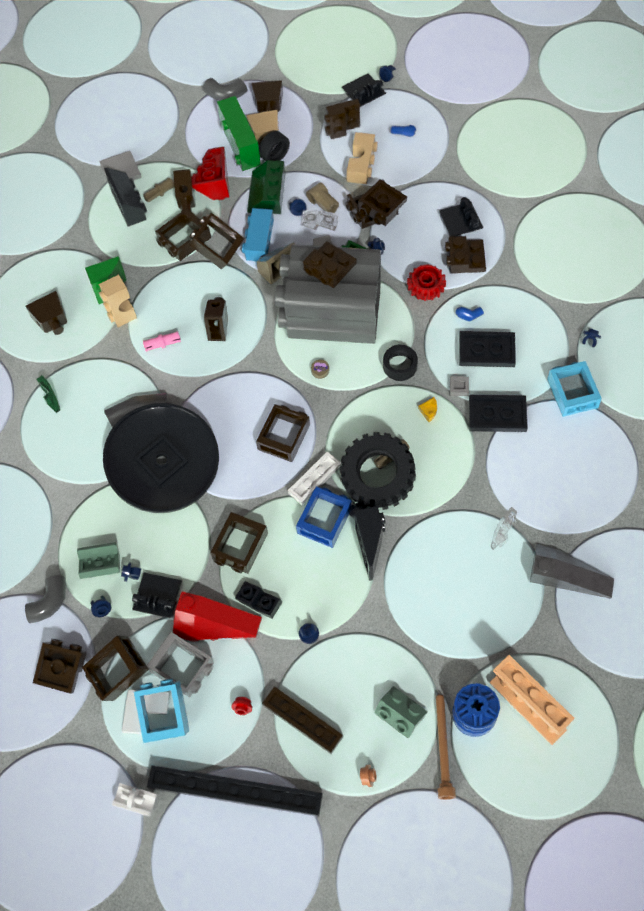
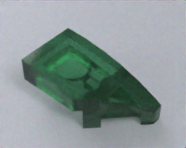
M41 375L36 380L40 388L46 393L43 398L46 404L57 414L61 410L57 397L48 381Z

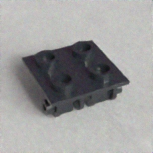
M369 73L342 86V89L352 100H359L360 107L386 94L382 89V80L375 81Z
M467 197L461 198L460 205L439 210L450 236H458L483 229L475 208Z
M143 573L138 592L133 594L132 602H134L132 610L171 618L182 580Z

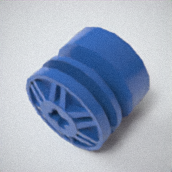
M476 683L463 687L456 695L452 710L453 722L457 729L471 737H481L489 733L495 726L499 715V699L496 693L486 685ZM473 704H476L477 707H481L480 711H477L476 708H473Z

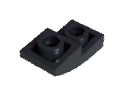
M246 581L235 596V599L271 619H273L282 604L280 598L268 594L262 588Z

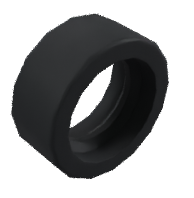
M278 130L268 133L260 143V157L265 161H281L289 150L290 141Z
M398 344L386 350L383 355V369L389 378L395 381H405L416 373L418 357L411 347ZM405 356L411 360V366L404 370H397L392 368L389 362L393 357Z

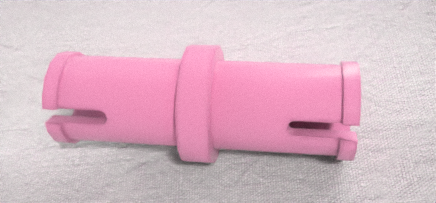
M178 331L166 335L159 334L158 337L143 340L146 352L160 347L163 349L167 345L181 342Z

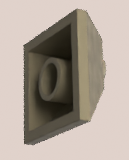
M294 242L273 250L256 261L258 272L270 284L281 278V255H290L292 244L296 245Z

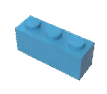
M252 208L251 215H248L247 223L249 228L245 230L246 243H243L242 253H245L246 261H258L260 257L265 256L269 252L274 223L273 210Z

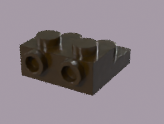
M358 99L326 106L324 119L327 124L325 126L327 136H330L331 139L347 136L346 130L360 127V103Z
M379 179L359 199L358 209L363 216L368 215L372 217L375 224L386 226L396 216V212L407 202V196Z
M450 236L448 238V242H445V252H449V256H446V265L450 267V274L486 272L483 239L467 240L466 236Z
M328 241L319 250L314 249L303 261L304 270L308 275L318 278L324 285H329L332 288H335L357 264L356 258Z
M58 639L43 642L33 684L70 694L74 693L79 672L83 670L82 667L84 666L87 651H83L82 646L77 644H70V647L65 646L63 641Z

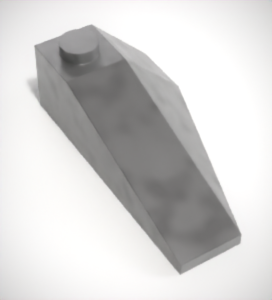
M536 544L530 577L531 583L609 599L612 598L614 578L557 548Z

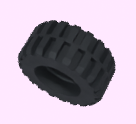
M373 432V436H368V433L362 435L363 439L358 440L356 438L352 441L354 445L352 447L348 446L345 450L346 455H343L341 458L340 474L342 483L355 502L364 503L366 507L378 506V508L383 510L389 509L388 506L390 505L395 507L399 505L401 499L405 500L408 497L407 493L411 492L414 487L413 482L416 480V468L413 455L410 453L408 446L401 442V439L398 437L393 438L389 433L380 435L379 432ZM377 455L391 458L396 465L397 472L389 484L383 487H370L362 481L360 469L367 459Z

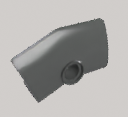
M167 393L135 396L104 410V413L113 428L123 416L136 408L154 403H167Z

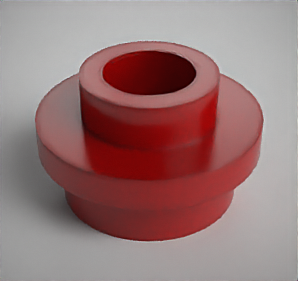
M237 697L232 702L231 708L238 715H247L252 712L253 706L250 699Z

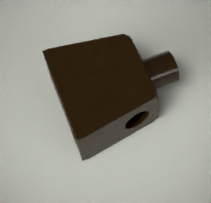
M282 80L251 83L258 113L273 110L279 112L281 110L283 99Z
M190 169L173 171L178 207L181 209V212L186 208L192 212L191 208L196 207L195 189L192 188Z
M56 291L25 306L30 317L44 333L53 331L55 335H59L64 331L62 325L67 323V319Z
M216 297L214 300L209 299L207 301L204 321L208 341H226L228 313L226 301L222 297ZM219 320L218 326H215V321Z

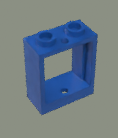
M316 486L296 525L297 534L333 548L349 516L348 510L352 505V501L345 495H336L327 488L323 487L321 489ZM318 498L343 508L331 532L307 523Z

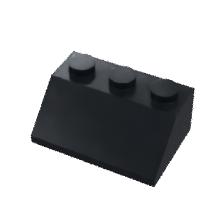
M104 168L110 190L127 227L147 220L145 216L147 212L144 202L140 203L141 196L138 190H134L136 187L133 179H129L124 172Z

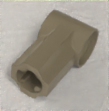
M318 183L306 192L308 200L314 205L317 203L327 214L332 215L337 211L339 202L328 193L323 183Z

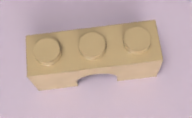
M355 133L353 156L360 158H349L347 182L367 184L368 178H371V165H374L375 162L374 152H377L378 142H375V134Z
M119 275L99 284L101 289L99 295L104 302L103 305L111 323L115 322L117 327H120L137 318L134 308L128 300L130 296L127 287Z

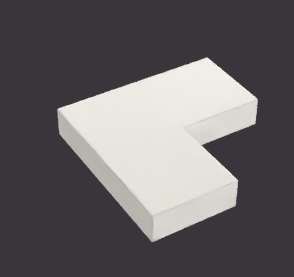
M128 690L122 732L141 734L134 691L136 690ZM170 692L144 695L148 714L168 715Z

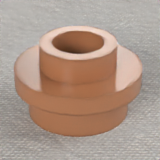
M370 764L360 768V778L363 786L373 787L374 782L377 781L376 770L371 768Z

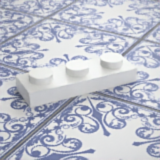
M326 452L288 489V494L303 505L311 497L315 487L320 488L340 468L341 462L329 452Z

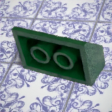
M267 160L252 171L247 213H251L252 208L270 209L273 210V214H281L286 175L284 161Z

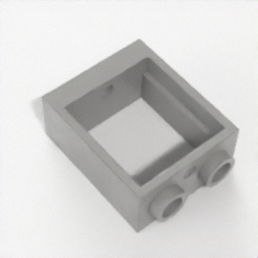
M170 632L147 664V667L152 674L160 679H171L172 677L162 672L161 669L177 647L203 662V665L189 685L186 687L181 684L182 693L190 698L193 693L196 694L199 691L203 678L210 675L214 668V662L210 656Z

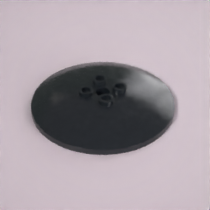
M170 403L148 404L127 413L113 426L103 449V468L113 491L130 506L150 513L175 512L194 504L211 487L219 466L218 444L209 425L195 412ZM164 456L167 458V462L165 464H158L156 462L157 458Z

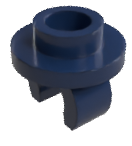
M392 65L382 66L379 70L380 78L384 82L391 81L394 77L392 71H395L396 68Z
M295 199L292 203H289L290 211L295 216L303 215L307 209V205L302 199Z
M374 238L373 241L367 243L370 248L381 250V255L384 253L385 244L379 238Z
M588 328V331H583V334L587 336L583 338L582 343L585 345L588 339H592V347L594 348L597 344L596 338L601 339L602 336L598 335L599 331Z
M131 562L123 565L121 577H124L125 582H127L128 577L139 580L141 568L131 567Z
M103 595L100 596L101 599L90 602L91 612L95 617H104L111 611V604Z
M311 623L301 626L299 629L300 640L306 644L316 642L319 638L317 626Z

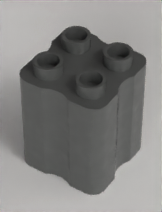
M292 244L290 255L282 254L280 259V276L284 277L283 285H277L275 294V305L280 307L278 314L279 328H287L288 338L375 344L381 291V250L338 247L356 258L357 264L335 288H332L329 285H324L318 278L308 275L304 270L303 261L314 249L319 250L321 246Z

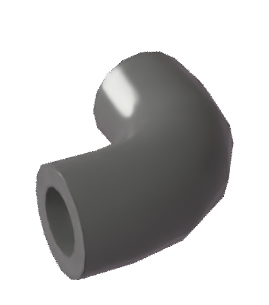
M209 78L203 84V91L219 101L233 96L239 98L248 91L246 84L240 78L227 85L218 83L214 78Z
M55 575L46 578L44 597L36 602L25 604V614L29 624L45 620L60 609L66 594L64 576Z

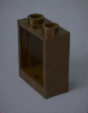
M186 208L155 231L157 243L160 247L166 248L171 257L182 261L195 251L188 244L191 239L179 248L168 239L186 225L192 230L195 228L198 230L200 219ZM206 226L198 238L202 243L211 239L208 226Z
M211 212L207 217L204 215L198 223L200 227L198 230L195 228L189 236L191 240L188 244L222 270L229 263L245 238ZM207 225L231 242L222 257L198 239Z
M274 404L256 440L257 449L293 462L310 427L309 416L301 411L290 410L287 406ZM278 418L301 426L292 446L269 439Z
M230 512L210 552L213 562L220 566L227 565L237 573L244 572L249 574L268 535L267 526ZM232 527L256 536L244 561L221 552Z
M115 636L82 667L86 673V679L92 683L97 697L102 701H115L149 670L128 636ZM118 652L130 673L111 688L100 668Z

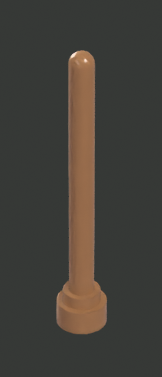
M438 694L436 696L441 768V784H439L440 788H438V799L450 800L456 798L453 784L450 783L444 696Z

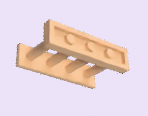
M510 655L494 668L493 672L497 676L490 681V684L553 745L567 731L566 727L575 718Z

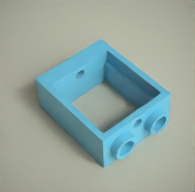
M586 361L573 362L563 367L557 366L549 371L547 380L562 417L599 408L602 398ZM581 374L590 395L567 400L559 379Z
M173 678L162 680L159 685L154 686L152 682L141 684L140 688L134 691L143 743L185 736L190 731L180 681L173 682ZM171 690L178 725L150 730L144 695Z

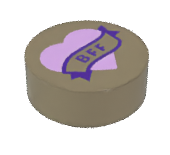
M316 360L312 363L311 373L315 378L322 379L328 376L330 371L329 364L325 360Z

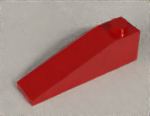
M225 147L208 149L202 159V165L197 167L198 172L192 176V188L212 200H224L230 197Z
M182 591L175 609L172 633L190 642L208 639L212 641L223 638H256L262 617Z

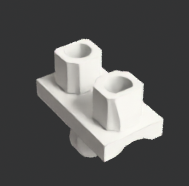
M119 783L112 805L150 817L157 794Z

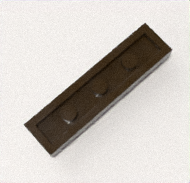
M275 686L262 702L265 708L329 754L333 753L344 737L343 734Z

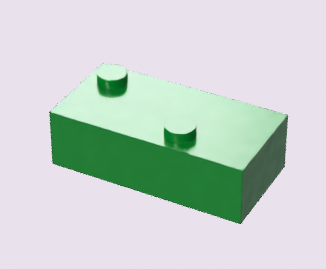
M236 96L217 101L221 127L234 152L236 165H240L242 171L260 166L258 142Z

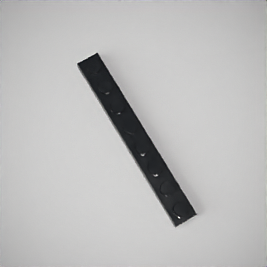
M154 765L151 766L147 783L148 789L317 817L320 815L323 793Z

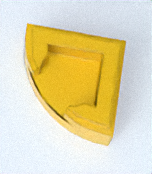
M435 397L418 406V409L428 422L432 421L437 413Z

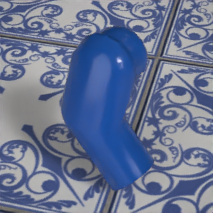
M414 125L391 127V134L412 137L416 132Z
M458 307L456 309V315L468 322L484 314L481 307L474 310L465 307Z

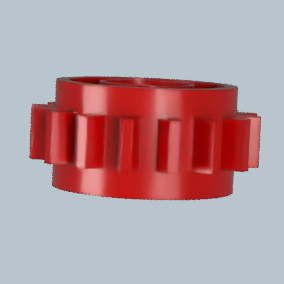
M429 264L413 268V273L410 272L409 278H407L408 291H411V295L417 297L418 300L426 301L434 300L436 297L439 298L440 292L444 293L446 287L445 274H442L441 269L439 270L436 266Z

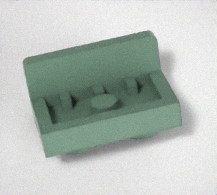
M117 543L77 549L80 579L120 573V554Z
M394 686L380 700L375 710L377 716L406 738L411 736L414 729L428 712Z

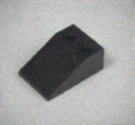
M378 506L354 511L355 530L369 581L374 578L383 540V532H385L384 524H386L383 512L379 513Z

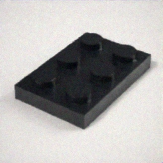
M460 331L459 366L515 367V332Z
M469 395V431L527 432L526 395Z

